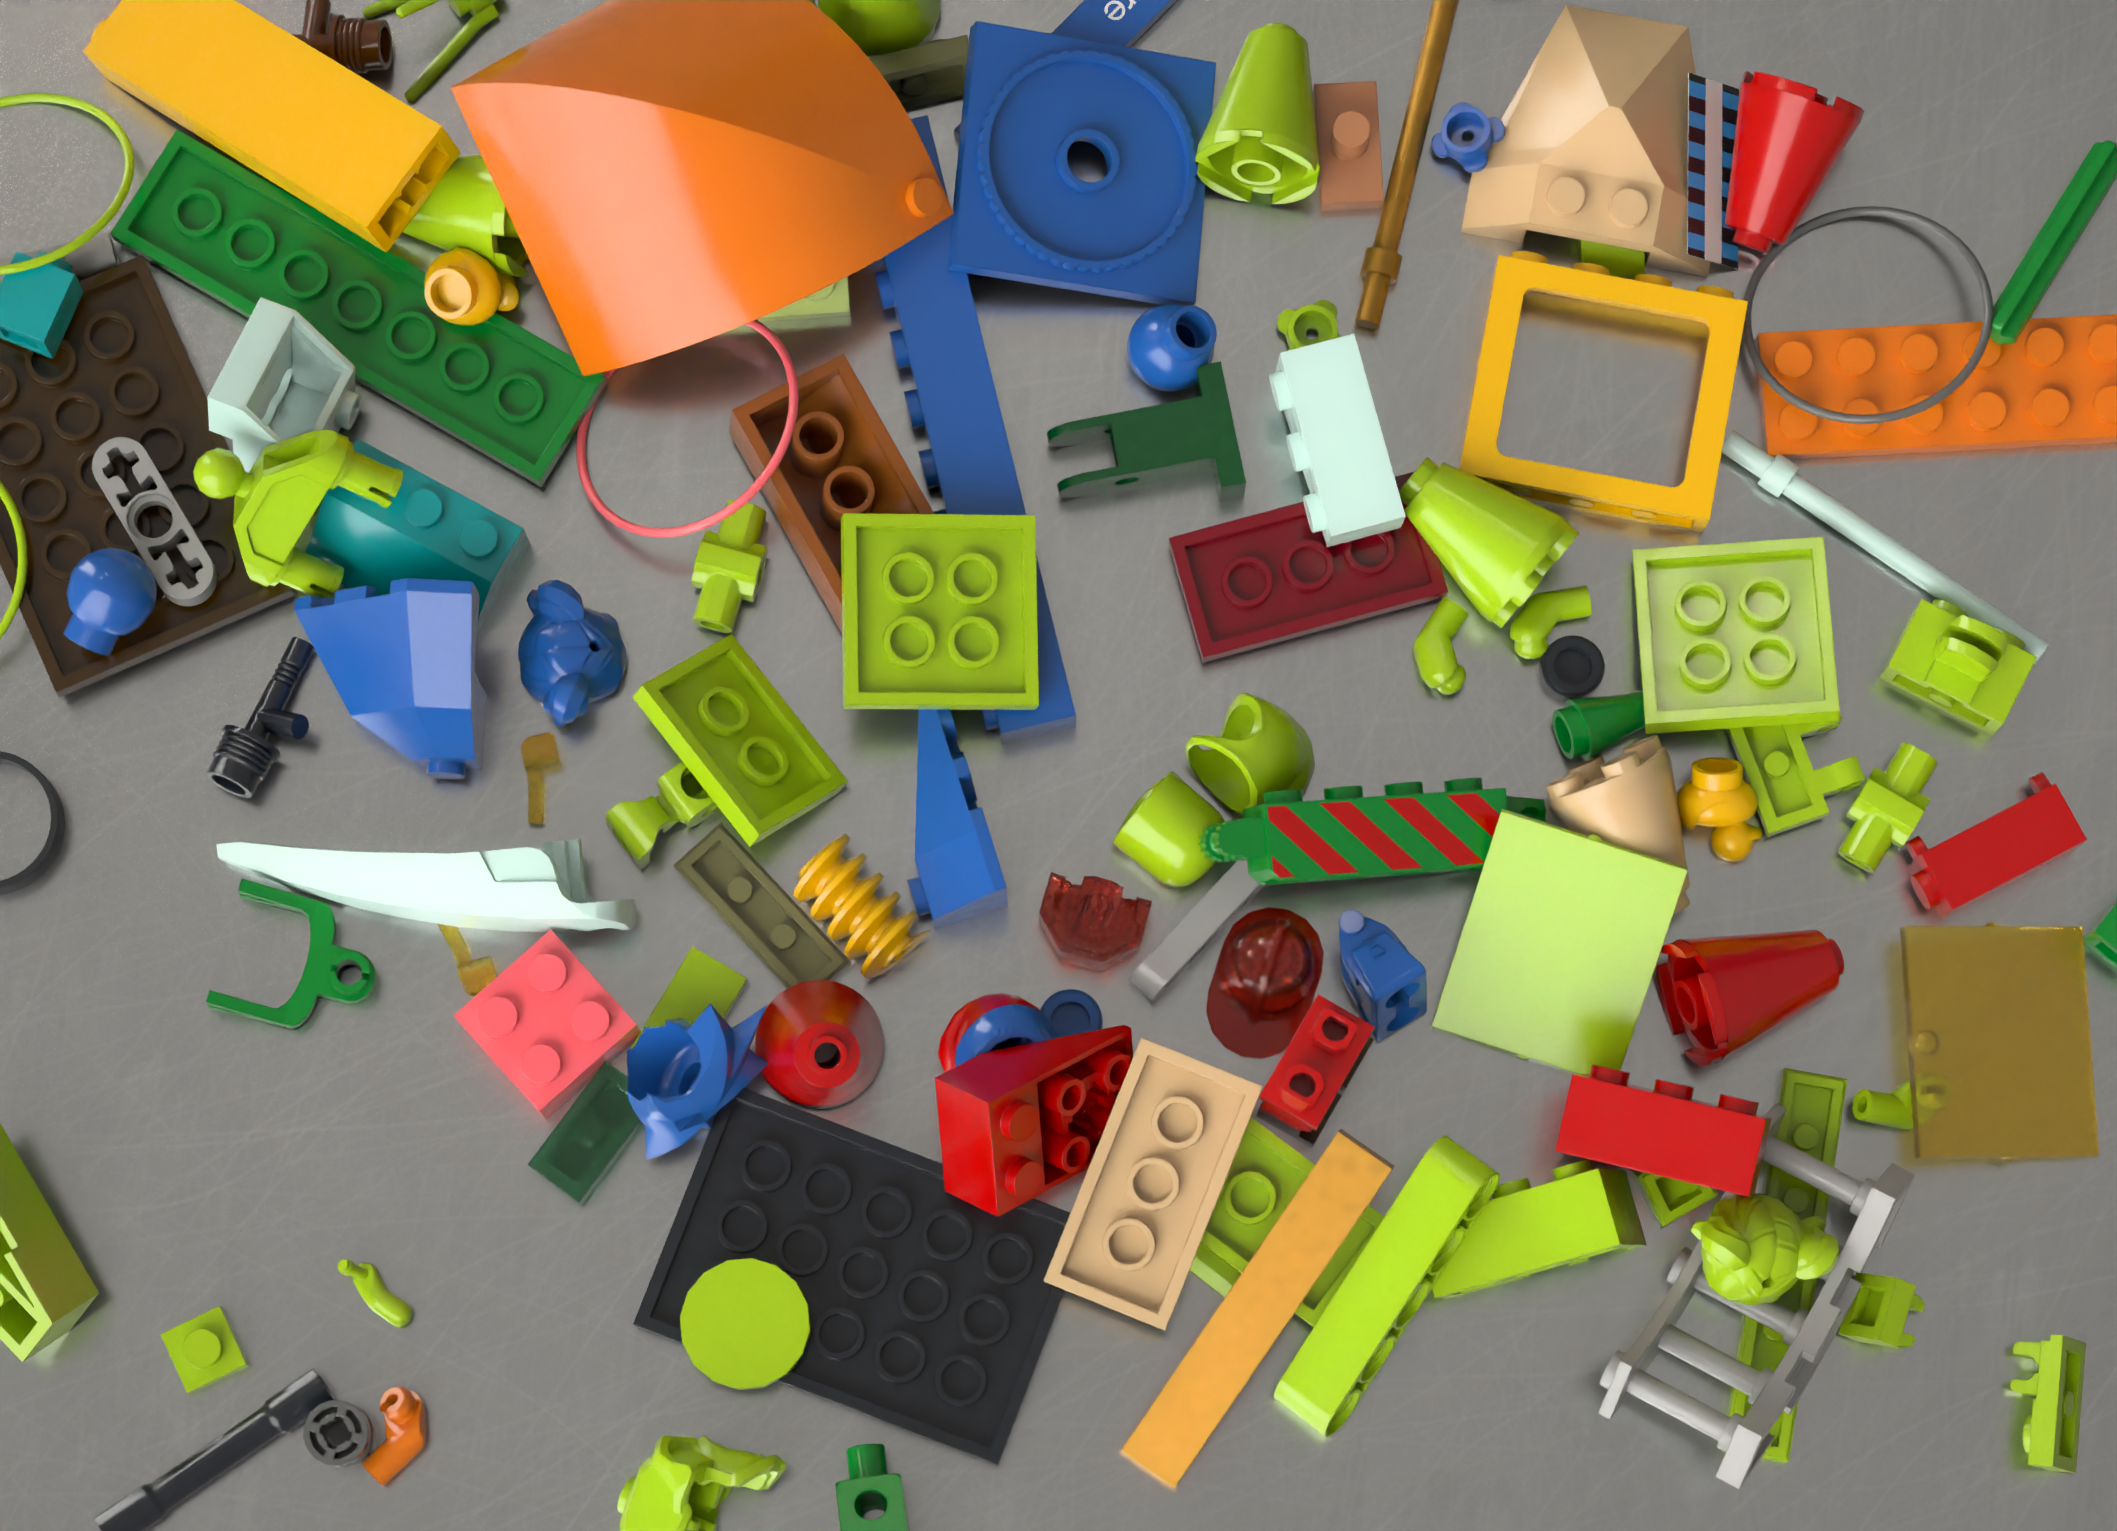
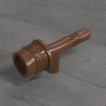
M306 0L302 34L291 35L354 73H368L370 70H387L392 59V36L386 20H368L366 17L346 18L343 14L334 15L330 21L328 32L331 2L329 0Z

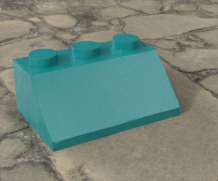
M357 438L353 445L354 451L391 468H398L403 471L400 489L396 497L388 495V497L392 498V503L388 508H383L378 503L338 485L333 490L328 489L323 498L305 552L333 565L343 567L344 575L341 584L345 587L355 588L366 585L377 588L376 596L390 594L391 581L405 578L473 581L480 595L477 624L478 637L531 545L524 528Z

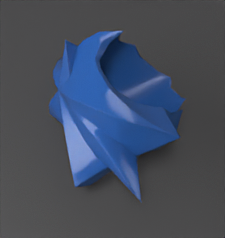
M711 1003L693 1024L685 1019L676 1018L666 1020L665 1026L644 1027L636 1045L627 1050V1093L634 1112L645 1125L646 1159L658 1157L680 1147L700 1128L712 1129L715 1113L733 1099L767 1066L768 1062L750 1049L767 1005L732 1028Z

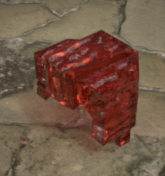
M1053 872L1050 873L1038 918L1039 923L1061 960L1102 971L1139 951L1149 920L1152 901L1139 897L1136 900L1124 899L1122 897L1124 887L1108 879L1097 876H1084L1081 885H1072L1070 881L1066 880V876Z

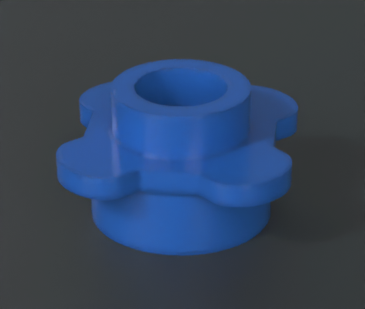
M1460 102L1450 108L1449 113L1442 121L1441 132L1433 136L1431 146L1436 156L1440 158L1451 157L1461 162L1467 172H1479L1486 167L1488 163L1487 154L1493 144L1504 138L1505 127L1498 117L1488 118L1480 109L1473 107L1467 102ZM1472 133L1474 135L1473 140L1470 142L1463 141L1464 134Z

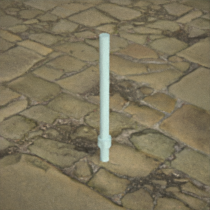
M1732 430L1723 443L1722 453L1760 478L1757 485L1775 497L1779 498L1782 493L1936 599L1954 604L1965 611L1968 617L1979 620L1993 628L2007 631L2020 638L2026 644L2024 650L2037 656L2033 665L2036 664L2049 644L1796 473L1799 466L1778 453L1774 458L1735 430Z

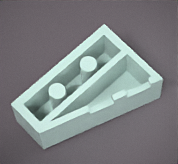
M1355 334L1281 352L1275 373L1269 374L1270 384L1278 411H1284L1291 434L1286 435V440L1295 472L1303 471L1310 492L1309 495L1303 496V501L1311 531L1313 533L1322 531L1326 545L1330 547L1401 528L1406 516Z

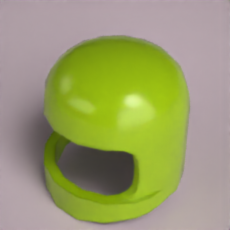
M1172 770L1152 785L1137 800L1127 814L1112 843L1161 883L1171 887H1184L1200 879L1217 861H1210L1209 857L1205 858L1204 852H1200L1201 846L1198 843L1201 842L1199 836L1203 835L1202 830L1207 829L1208 825L1221 824V822H1224V819L1214 806L1187 785Z

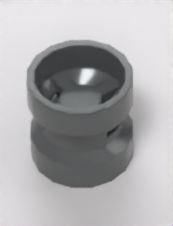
M330 1400L319 1404L309 1413L304 1423L303 1439L307 1450L316 1460L334 1468L348 1469L360 1465L371 1454L376 1444V1429L372 1418L365 1410L346 1401Z

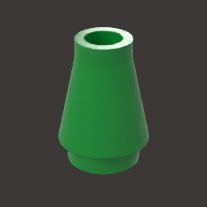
M1637 690L1628 694L1566 700L1564 708L1555 710L1552 716L1554 733L1564 755L1569 759L1580 756L1584 760H1589L1636 731L1644 729L1645 719L1642 691Z

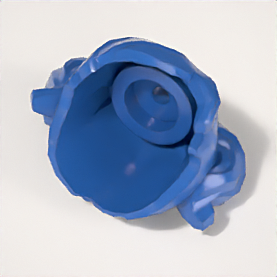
M548 580L539 585L538 590L532 589L527 596L528 606L534 616L527 624L519 640L518 660L520 662V678L524 687L539 702H543V707L546 713L552 716L554 724L563 727L567 723H573L577 717L583 716L588 704L616 691L625 672L626 648L619 634L618 622L609 613L597 612L584 607L580 594L571 585L560 580ZM589 644L594 646L595 652L590 649Z

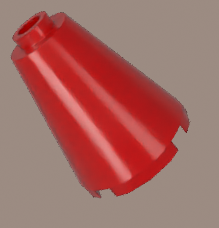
M1748 71L1744 72L1740 84L1725 226L1736 230L1733 242L1765 253L1769 252L1771 243L1779 245L1786 243L1860 125L1864 110L1861 107L1836 96L1832 106L1827 104L1828 98L1818 94V89L1762 72L1755 71L1754 75Z
M1818 930L1678 939L1662 946L1660 953L1668 954V962L1657 965L1656 968L1660 1000L1667 1022L1674 1035L1682 1032L1687 1034L1694 1048L1684 1052L1691 1061L1703 1067L1721 1062L1835 991L1839 985V976L1844 973V959L1839 946L1833 939H1827Z
M811 980L800 982L781 991L766 1007L756 1032L755 1050L758 1055L768 1062L761 1072L768 1084L779 1095L800 1106L830 1108L854 1099L869 1086L876 1076L882 1061L884 1036L875 1010L860 993L838 982ZM833 1043L838 1047L831 1059L825 1062L815 1061L814 1054L819 1045Z

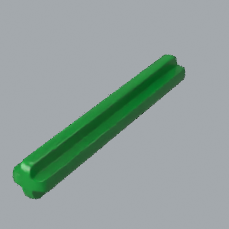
M2106 140L2103 143L2097 142L2092 146L1993 306V322L1990 334L1993 343L2004 346L2017 341L2117 178L2116 143Z

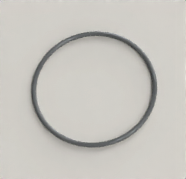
M1878 206L1840 209L1813 218L1794 228L1784 245L1774 244L1770 248L1769 252L1765 254L1754 270L1746 289L1744 300L1748 301L1743 336L1748 354L1764 381L1777 394L1797 408L1821 418L1843 423H1883L1910 417L1925 411L1948 397L1965 382L1976 368L1988 344L1993 322V300L1986 274L1978 259L1959 237L1944 226L1920 214L1902 209ZM1873 215L1888 216L1917 223L1934 231L1950 242L1964 256L1977 277L1983 299V325L1978 344L1965 367L1947 386L1929 398L1912 406L1886 413L1861 415L1831 411L1813 405L1791 393L1767 369L1753 339L1751 327L1753 298L1759 281L1769 264L1778 253L1796 238L1813 228L1835 220Z

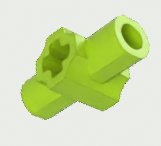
M728 500L726 506H728L735 500ZM747 502L742 508L721 521L718 533L705 531L698 548L691 579L693 587L701 588L692 619L695 624L717 632L731 633L741 600L754 602L760 588L768 554L767 546L758 544L767 514L763 508Z
M1902 742L1885 772L1874 767L1846 814V817L1855 821L1839 848L1838 854L1855 866L1867 872L1875 873L1891 844L1902 848L1931 800L1921 793L1938 765L1937 760L1916 746Z

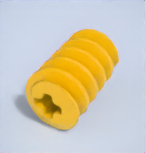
M844 834L823 848L801 869L797 876L800 880L794 889L793 896L800 903L817 897L811 908L810 916L817 922L834 916L828 927L827 935L833 941L851 935L844 948V954L850 960L868 954L860 973L865 978L870 979L884 974L900 963L923 941L930 930L915 936L909 933L918 915L914 910L898 917L892 914L901 895L895 891L880 898L876 896L875 892L884 876L880 872L863 879L858 875L867 857L864 853L845 860L841 855L851 838Z

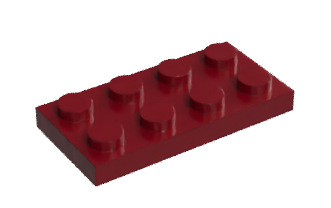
M1413 472L1395 477L1398 491L1411 477ZM1304 501L1169 538L1168 542L1203 663L1446 597L1448 589L1439 558L1406 514L1401 528L1327 547L1322 531L1315 533L1311 531ZM1402 502L1403 509L1405 510L1407 505Z

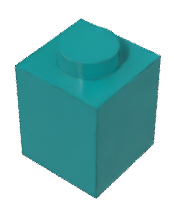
M16 251L10 264L30 260L33 257ZM38 251L36 257L45 255L47 252ZM60 258L34 269L5 274L0 285L1 339L54 359L84 293L76 275L71 273L73 269L71 264Z

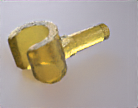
M550 732L527 737L521 746V756L527 772L528 823H544V777L542 769L561 765L554 734Z
M437 924L454 955L453 958L457 963L458 977L466 993L475 997L497 977L492 956L489 955L472 960L470 950L456 926Z

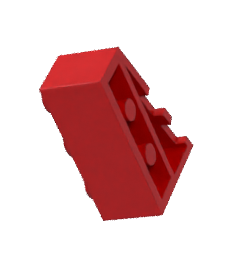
M1595 1064L1591 1065L1590 1074H1572L1555 1149L1556 1152L1748 1197L1755 1195L1772 1119L1757 1115L1759 1102L1720 1094L1718 1105L1692 1099L1694 1087L1656 1079L1654 1089L1629 1084V1072Z

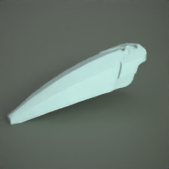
M581 839L543 842V848L523 847L466 853L366 852L254 842L216 844L218 858L224 862L301 892L359 909L399 918L456 927L511 932H548L550 929L553 932L566 930L590 932L606 928L630 930L637 924L635 899L596 901L589 894L584 879Z

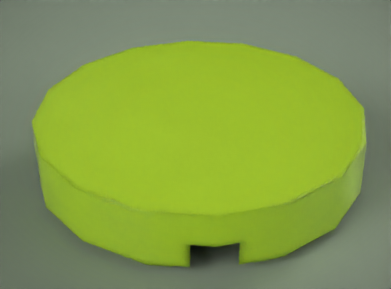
M754 1258L727 1260L704 1272L687 1292L680 1314L682 1343L693 1365L713 1382L737 1390L765 1388L787 1376L803 1356L811 1333L809 1306L796 1281L778 1266Z

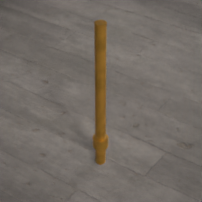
M1433 0L1374 244L1373 247L1366 248L1360 275L1365 278L1355 323L1365 328H1379L1389 285L1397 282L1402 262V256L1397 252L1458 0Z

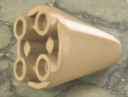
M1658 735L1640 739L1622 749L1624 755L1606 763L1602 755L1594 756L1589 760H1583L1567 769L1569 775L1563 776L1545 786L1549 795L1547 799L1552 810L1568 830L1587 836L1595 834L1602 841L1687 867L1672 762L1666 747H1662ZM1688 871L1673 914L1690 905L1686 890L1690 887Z

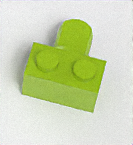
M1921 599L1912 611L1879 678L1994 735L2004 724L2037 656L2025 651L2026 644L2017 636L1968 617L1965 611L1954 604L1935 599L1931 604Z

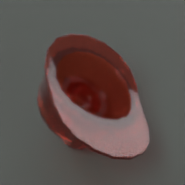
M1266 907L1249 912L1234 923L1224 940L1208 991L1206 1012L1211 1030L1224 1047L1242 1057L1265 1058L1284 1051L1312 1005L1322 973L1324 951L1318 933L1305 918L1288 909Z

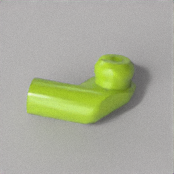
M1919 1073L1910 1077L1889 1094L1861 1089L1853 1099V1115L1860 1121L1899 1129H1912L1926 1121L1937 1109L1947 1104L1951 1094L1948 1082L1938 1074Z

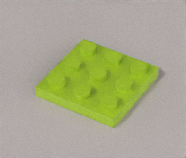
M843 513L841 517L843 709L1036 710L1039 706L1036 515Z
M1824 536L1632 550L1646 734L1839 721L1840 708Z

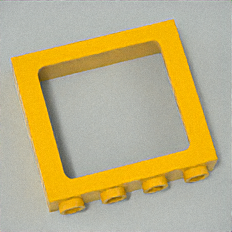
M1515 251L1511 253L1510 257L1499 255L1493 273L1458 468L1531 502L1703 533L1711 516L1748 301L1734 299L1732 291L1717 286H1699L1696 291L1671 287L1672 282L1669 279L1657 275L1639 274L1634 277V280L1610 276L1609 269L1593 263H1575L1572 268L1547 264L1548 259L1545 256L1533 252ZM1527 292L1545 293L1696 321L1707 325L1709 338L1684 480L1679 486L1668 487L1504 456L1498 451L1497 438L1523 297Z

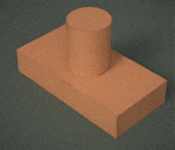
M1376 81L1314 84L1313 100L1320 173L1318 176L1320 211L1382 208L1384 193Z

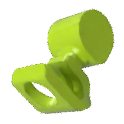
M680 762L657 779L658 796H650L641 801L619 802L605 815L606 825L639 869L645 868L650 863V852L654 847L660 830L665 833L678 821L686 824L688 828L693 827L719 810V807L683 762Z

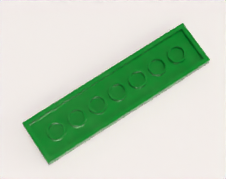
M177 129L110 232L114 241L139 255L143 254L147 260L250 318L260 297L296 310L355 366V380L540 487L543 486L607 382L605 375L602 373L583 376L574 357L496 312L485 322L474 326L457 325L443 320L429 308L426 302L424 286L426 272L390 251L384 252L317 209Z

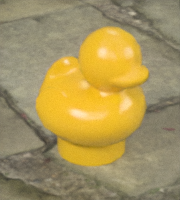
M455 248L442 253L431 263L426 272L424 281L426 302L438 317L449 323L474 326L488 320L494 315L496 310L505 312L514 309L519 302V293L514 278L498 272L488 260L469 249Z
M1710 757L1694 761L1691 765V779L1686 781L1676 794L1680 822L1686 829L1691 831L1696 825L1714 827L1710 838L1714 853L1727 862L1741 861L1752 852L1755 840L1763 836L1760 828L1746 823L1756 813L1758 802L1754 789L1748 782L1743 780V765L1736 760L1722 757Z

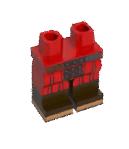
M1318 994L1259 1096L1263 1101L1261 1102L1257 1117L1313 1148L1342 1097L1338 1093L1339 1089L1346 1090L1372 1045L1374 1039L1370 1035L1375 1026Z

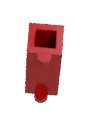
M2040 772L2029 778V783L2035 793L2034 795L1930 849L1926 847L1924 841L1919 836L1906 842L1907 849L1913 859L1911 865L1915 871V874L1910 876L1911 884L1917 897L1926 909L1929 910L1935 907L1942 920L2075 851L2087 840L2056 783L2051 785L2044 773Z

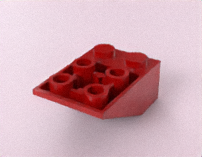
M1121 1025L984 1052L935 1077L945 1191L999 1217L1089 1168L1133 1059L1131 1027Z

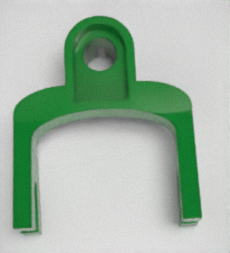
M241 878L238 889L240 898L300 912L307 916L310 923L309 953L297 988L288 1001L279 1008H271L209 990L206 1000L209 1009L294 1029L308 1019L316 1005L318 996L345 1004H355L365 1000L372 993L376 983V973L371 960L361 952L333 945L335 922L332 910L326 903ZM348 964L355 965L362 971V978L352 985L343 984L337 979V973L340 968Z

